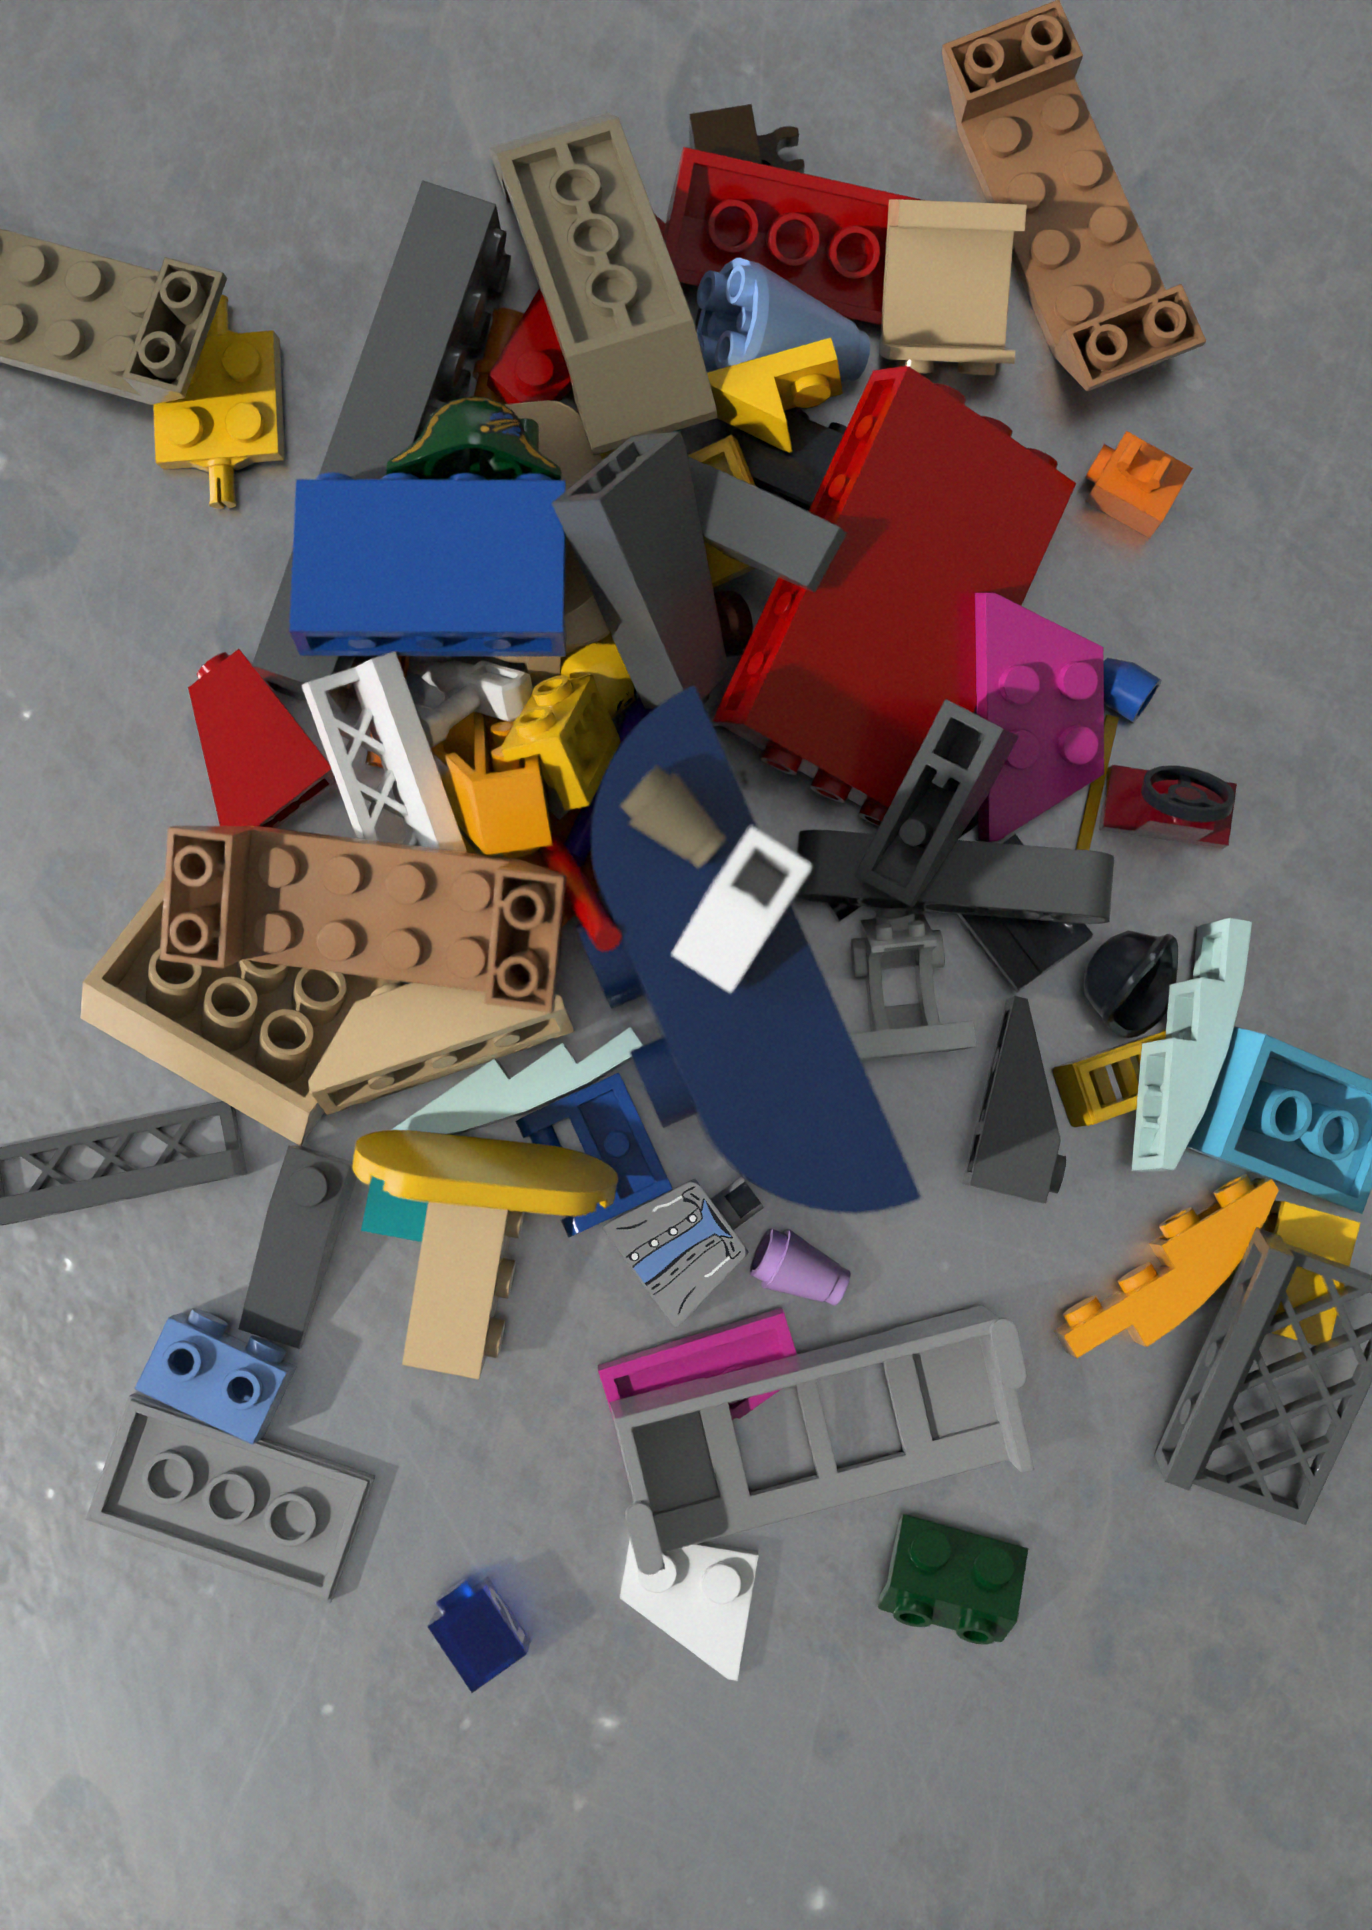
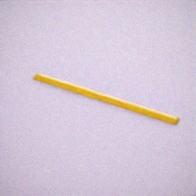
M1106 714L1104 721V775L1090 783L1076 849L1090 850L1119 720L1118 717Z

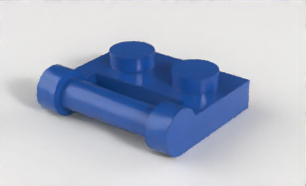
M620 1073L614 1074L515 1121L523 1139L530 1137L531 1142L534 1144L562 1147L553 1125L569 1118L585 1154L605 1162L618 1175L615 1199L612 1205L604 1208L598 1202L596 1212L582 1216H566V1218L560 1220L568 1238L673 1190Z

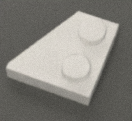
M630 1539L620 1599L724 1677L738 1681L759 1556L758 1551L701 1542L662 1553L665 1569L655 1574L647 1575L642 1573L637 1567Z

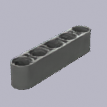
M817 829L803 830L798 833L796 855L811 864L812 868L794 896L797 899L819 903L880 908H909L917 911L1078 924H1102L1110 921L1114 856L1108 853L1080 849L957 840L915 905L910 907L854 876L875 834Z

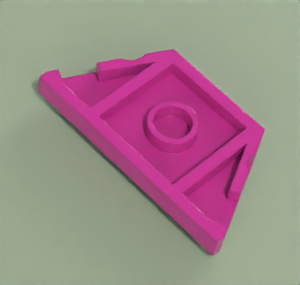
M981 592L975 593L977 715L1019 736L989 794L978 809L979 839L991 842L999 841L1104 775V656L1102 646L996 593Z

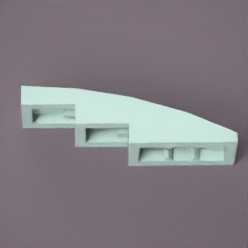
M1226 918L1197 926L1193 979L1170 984L1166 1038L1164 1040L1142 1043L1132 1171L1154 1172L1175 1170L1205 1113L1228 1052L1244 988L1252 928L1251 921Z
M629 1027L577 1063L567 1047L561 1043L512 1078H510L498 1060L492 1059L391 1130H412L453 1135L529 1113L596 1082L632 1060L630 1051L643 1046V1044L631 1027Z

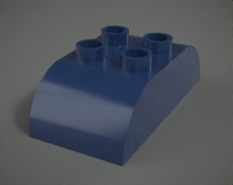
M693 685L656 707L632 730L612 758L596 798L591 835L593 866L605 909L620 931L621 941L613 950L601 951L595 946L582 923L575 926L611 1009L644 996L661 1034V1038L630 1051L662 1127L665 1128L696 1114L706 1139L727 1165L757 1187L795 1204L829 1212L863 1213L899 1207L919 1200L921 1195L791 902L731 994L672 956L675 947L710 888L750 827L752 826L758 830L698 692ZM656 765H659L669 776L676 771L716 824V828L726 836L719 848L699 868L694 866L688 859H683L630 826L628 822L631 820V817L619 807Z

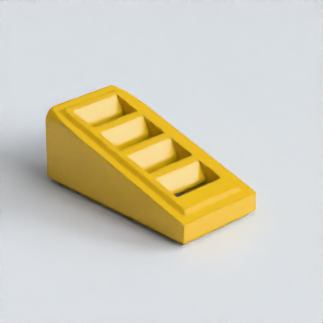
M1166 1030L1053 1068V1075L1068 1120L1073 1127L1094 1125L1137 1109L1139 1083L1130 1057L1136 1055L1140 1067L1142 1043L1164 1040L1166 1038ZM1111 1064L1122 1098L1116 1099L1105 1067L1106 1065Z

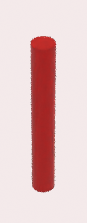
M551 833L552 845L540 847L538 852L549 870L567 875L565 896L595 946L601 951L613 950L621 941L620 931L561 837L556 833Z

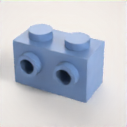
M193 1308L189 1316L179 1313L168 1317L134 1389L252 1445L262 1439L297 1366L283 1360L286 1351L280 1346L256 1336H250L248 1343L225 1333L228 1326L227 1322L199 1309Z

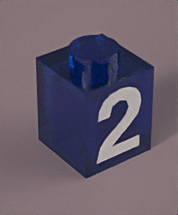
M488 1576L473 1587L467 1579H464L434 1601L439 1611L433 1615L427 1627L471 1693L527 1655L531 1639Z

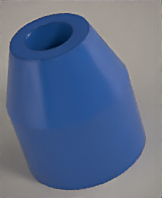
M1106 658L1104 661V703L1125 718L1135 722L1153 698L1161 683V679L1134 662Z

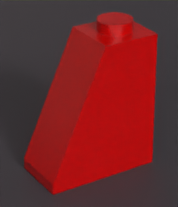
M240 649L230 656L226 652L220 653L208 660L198 670L196 675L199 679L189 686L188 690L220 826L278 828L336 783L329 761L268 683L253 668L250 660Z

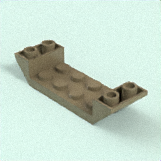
M606 112L489 147L506 201L512 204L569 370L576 406L593 455L617 449L631 436L669 433L718 418L694 321L619 117Z
M0 229V362L150 405L183 399L186 397L227 277L222 272L164 257L159 272Z

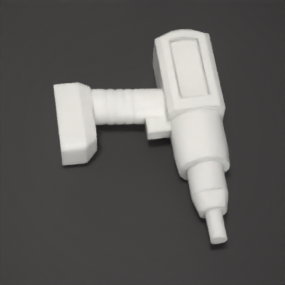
M449 660L445 663L438 661L426 662L424 664L412 662L409 667L410 672L420 675L428 684L438 687V690L445 696V701L434 709L414 704L430 748L444 741L449 733V729L473 711L507 722L515 721L532 695L533 687L530 674L483 660L475 665L455 660Z

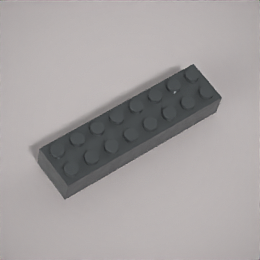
M422 180L319 475L324 473H341L353 479L381 480L386 475L387 462L410 447L421 436L431 415L439 407L449 401L466 397L471 380V371L465 368L472 348L481 350L485 343L491 322V313L485 310L492 290L502 291L511 264V255L505 253L507 233L501 230L496 204ZM292 550L252 666L274 691L307 702L302 688L303 684L354 668L363 663L365 656L299 655L289 632ZM353 683L325 692L331 710L343 714L346 713L350 699L359 700Z

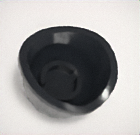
M1128 930L1110 937L1094 953L1084 974V994L1092 1007L1102 1017L1105 1025L1115 1034L1123 1038L1137 1037L1153 1028L1166 1014L1170 984L1176 983L1178 943L1176 938L1171 934L1157 937Z

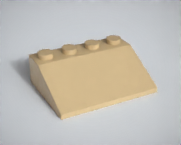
M164 878L83 981L80 1018L290 1141L302 1146L324 1114V1110L310 1092L308 1080L354 1002L371 997V994L381 986L391 983H403V981L241 960L226 968L160 960Z

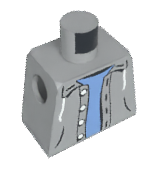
M742 1177L711 1199L694 1178L612 1219L602 1229L668 1320L676 1328L691 1315L747 1256L749 1251L733 1230L762 1210L764 1206Z

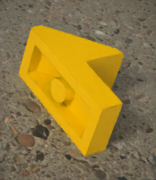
M831 337L707 372L718 419L789 453L793 452L784 410L795 407H814L825 402L830 397L843 394L838 359Z

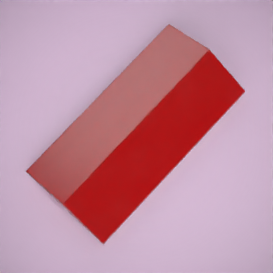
M683 147L667 211L663 239L679 282L699 286L702 277L707 271L720 272L725 264L736 258H741L763 265L844 317L881 325L889 200L922 199Z

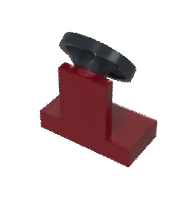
M1111 765L1106 775L1099 830L1223 849L1229 846L1237 783L1224 782L1208 772L1185 766H1160L1151 770Z

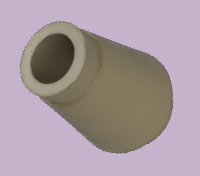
M656 765L619 806L631 817V820L628 822L630 826L683 859H688L697 868L702 866L712 856L726 838L716 828V824L676 771L669 776L659 765Z

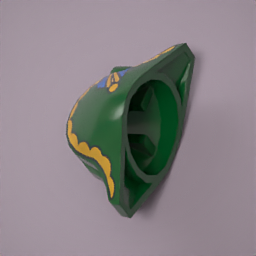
M477 396L455 399L439 407L431 415L421 436L410 447L391 458L387 462L386 475L406 473L414 475L420 480H448L449 477L461 473L480 475L486 480H515L516 477L524 474H542L550 477L552 480L562 479L560 467L539 452V425L536 421L527 418L519 419L504 404L490 398Z

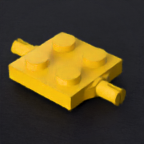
M223 294L218 303L186 397L153 404L156 464L163 470L194 467L209 472V506L218 509H225L224 505L228 508L237 506L235 501L234 471L240 470L254 462L285 460L280 338L273 330L247 333L230 331L228 325L229 299Z

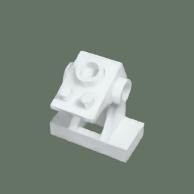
M909 908L884 909L877 912L874 919L860 920L862 938L850 940L851 959L854 976H865L871 1032L849 1034L860 1060L966 1050L976 1047L973 1021L941 1024L935 999L932 969L944 968L945 964L941 931L931 930L924 914H914V910ZM915 966L919 1003L885 1007L881 970Z

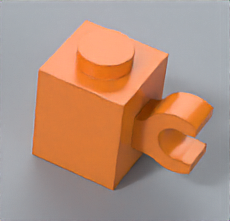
M1126 431L1115 450L1104 444L1085 476V478L1095 483L1085 502L1150 538L1163 522L1193 468Z

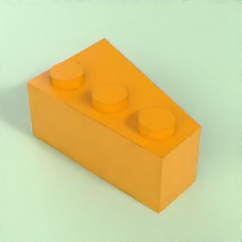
M473 711L449 729V733L444 741L430 748L457 825L485 855L502 853L507 857H522L534 853L540 847L552 845L547 783L541 772L540 754L505 761L500 748L512 729L514 721L507 722Z

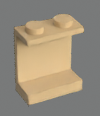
M889 200L879 356L896 360V367L910 366L919 373H933L934 361L958 362L957 373L973 375H995L996 363L1015 364V350L1005 348L1013 235L1014 231L1025 232L1027 205Z

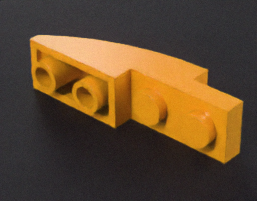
M1247 1174L1241 1175L1214 1191L1213 1194L1218 1202L1196 1214L1192 1207H1189L1162 1222L1159 1228L1163 1235L1149 1243L1161 1263L1160 1267L1155 1269L1151 1262L1145 1263L1128 1272L1117 1281L1122 1290L1102 1302L1098 1300L1096 1295L1088 1297L1063 1313L1067 1323L1055 1329L1054 1333L1066 1353L1079 1358L1127 1329L1135 1343L1148 1347L1181 1324L1211 1297L1243 1259L1256 1227H1263L1279 1191L1274 1181L1264 1178H1256L1251 1181Z

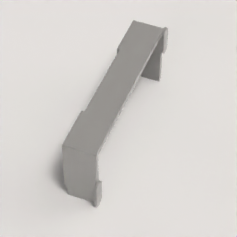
M984 1305L895 1327L890 1331L610 1402L634 1502L627 1508L625 1518L638 1569L644 1574L652 1575L665 1569L662 1556L664 1552L1007 1460L1021 1473L1034 1470L1016 1389L1021 1388L1026 1383L1027 1372L1015 1324L1007 1318L997 1317ZM883 1362L904 1452L837 1469L816 1380ZM796 1385L817 1475L749 1493L728 1403Z

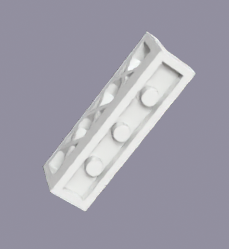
M396 652L370 659L354 668L303 684L304 694L356 838L378 841L374 826L383 808L402 818L407 832L403 844L467 852ZM351 683L354 684L362 707V712L355 728L334 718L325 694L326 691ZM368 726L373 738L365 735ZM341 736L349 740L346 748ZM359 746L380 757L385 772L377 791L356 780L351 765ZM390 789L392 790L395 801L387 797L390 792ZM364 799L371 802V805L368 810L365 805Z

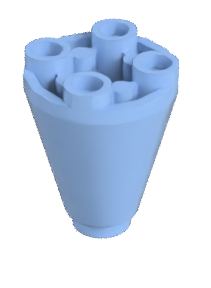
M736 258L725 264L720 272L709 270L702 277L697 291V303L702 309L697 336L707 372L830 337L838 359L841 383L845 380L855 381L864 372L870 354L868 335L863 331H859L854 322L763 265Z

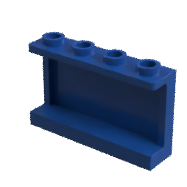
M324 473L318 475L315 479H296L289 632L299 655L382 656L396 652L397 656L566 657V534L552 505V502L566 491L565 480H552L550 477L542 474H524L516 477L515 480H486L480 475L470 473L456 474L449 477L448 480H420L418 477L406 473L388 474L381 480L353 479L341 473Z

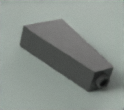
M680 431L631 436L554 500L552 505L644 709H655L675 694L693 685L704 705L709 700V693L729 675V669L685 443Z

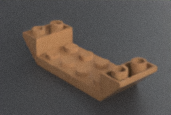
M1055 0L943 44L941 51L957 131L987 203L1027 205L1025 232L1014 231L1012 261L1050 351L1056 360L1088 392L1203 346L1206 343V339L1182 284L1166 290L1076 82L1075 77L1083 54L1060 0Z
M261 826L168 827L160 960L217 968H226L241 960L480 991L486 992L485 1004L551 1013L555 1009L567 875L516 858Z

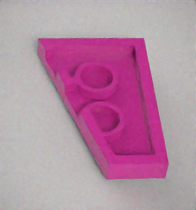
M782 1308L599 1364L598 1372L612 1414L610 1406L612 1401L700 1378L706 1379L794 1356L797 1353ZM779 1390L729 1402L732 1420L742 1418Z

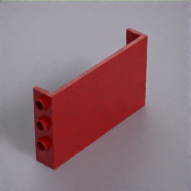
M910 366L873 370L808 511L840 527L847 534L815 592L781 578L777 579L712 720L763 749L764 751L760 759L766 764L792 775H796L799 770L813 778L810 788L815 792L837 802L845 803L848 798L862 807L858 815L877 826H880L945 699L971 712H974L976 708L975 593H996L1022 606L1076 486L1073 480L1056 469L1058 463L1053 457L1042 451L1024 447L1011 438L1013 431L1006 424L991 417L978 415L965 405L966 398L962 393L950 386L931 382Z

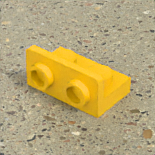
M593 674L569 680L565 675L548 678L533 688L532 695L520 715L515 719L514 725L500 750L505 761L540 754V767L543 778L550 788H555L564 810L567 811L589 806L621 740L597 689Z

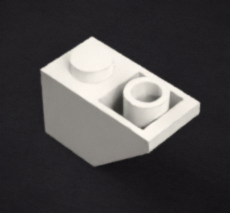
M751 826L710 888L675 947L672 956L731 994L807 878L812 865Z

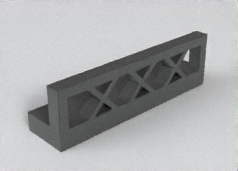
M224 1101L0 1147V1161L22 1157L42 1171L29 1192L5 1197L0 1170V1226L248 1175L235 1108ZM220 1116L226 1151L200 1156L182 1144L197 1120ZM182 1124L174 1137L160 1129ZM148 1131L168 1146L154 1166L138 1169L120 1157V1154L134 1133ZM119 1137L111 1150L97 1142ZM85 1144L105 1157L92 1179L76 1182L57 1168L72 1146ZM56 1150L48 1163L35 1155ZM176 1151L189 1158L169 1162ZM114 1164L126 1171L107 1175ZM51 1177L63 1184L45 1188Z

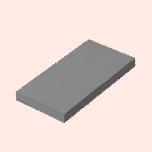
M134 1393L128 1397L86 1520L331 1603L344 1570L375 1475L266 1438H262L252 1445L167 1404Z

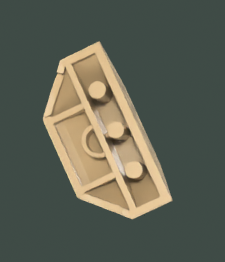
M391 983L376 989L371 994V997L354 1002L308 1080L312 1096L324 1112L329 1115L347 1109L349 1106L363 1104L575 1031L562 997L557 994L555 1009L550 1013L485 1004L486 992L420 983Z

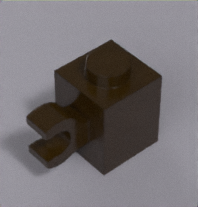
M752 104L689 114V142L691 149L804 173L805 165L803 159L785 161L777 154L782 148L798 146V128L784 126L771 133L757 136Z

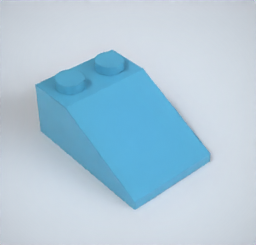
M1234 1027L1228 1052L1207 1108L1186 1148L1363 1214L1372 1189V1080L1269 1035Z

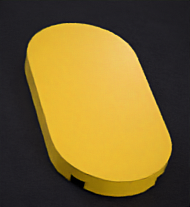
M384 1130L363 1135L356 1141L352 1163L353 1172L362 1182L367 1185L370 1184L372 1176L384 1180L383 1190L390 1192V1195L423 1202L563 1216H582L596 1212L597 1202L604 1208L609 1207L614 1202L618 1175L611 1166L593 1156L575 1150L543 1144L412 1130Z

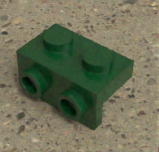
M903 1514L897 1526L887 1584L880 1594L878 1609L893 1613V1617L905 1625L927 1627L933 1624L955 1630L958 1637L970 1643L984 1645L1002 1642L1018 1621L1028 1548Z

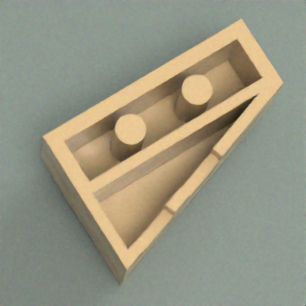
M428 1202L402 1365L479 1379L486 1358L498 1359L505 1320L495 1318L499 1297L509 1298L516 1260L507 1259L510 1237L519 1238L524 1212Z

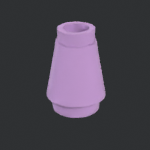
M770 1228L760 1241L750 1267V1275L762 1280V1288L820 1302L825 1301L834 1306L842 1299L849 1284L851 1274L850 1270L841 1267L837 1262L790 1229H786L781 1233Z

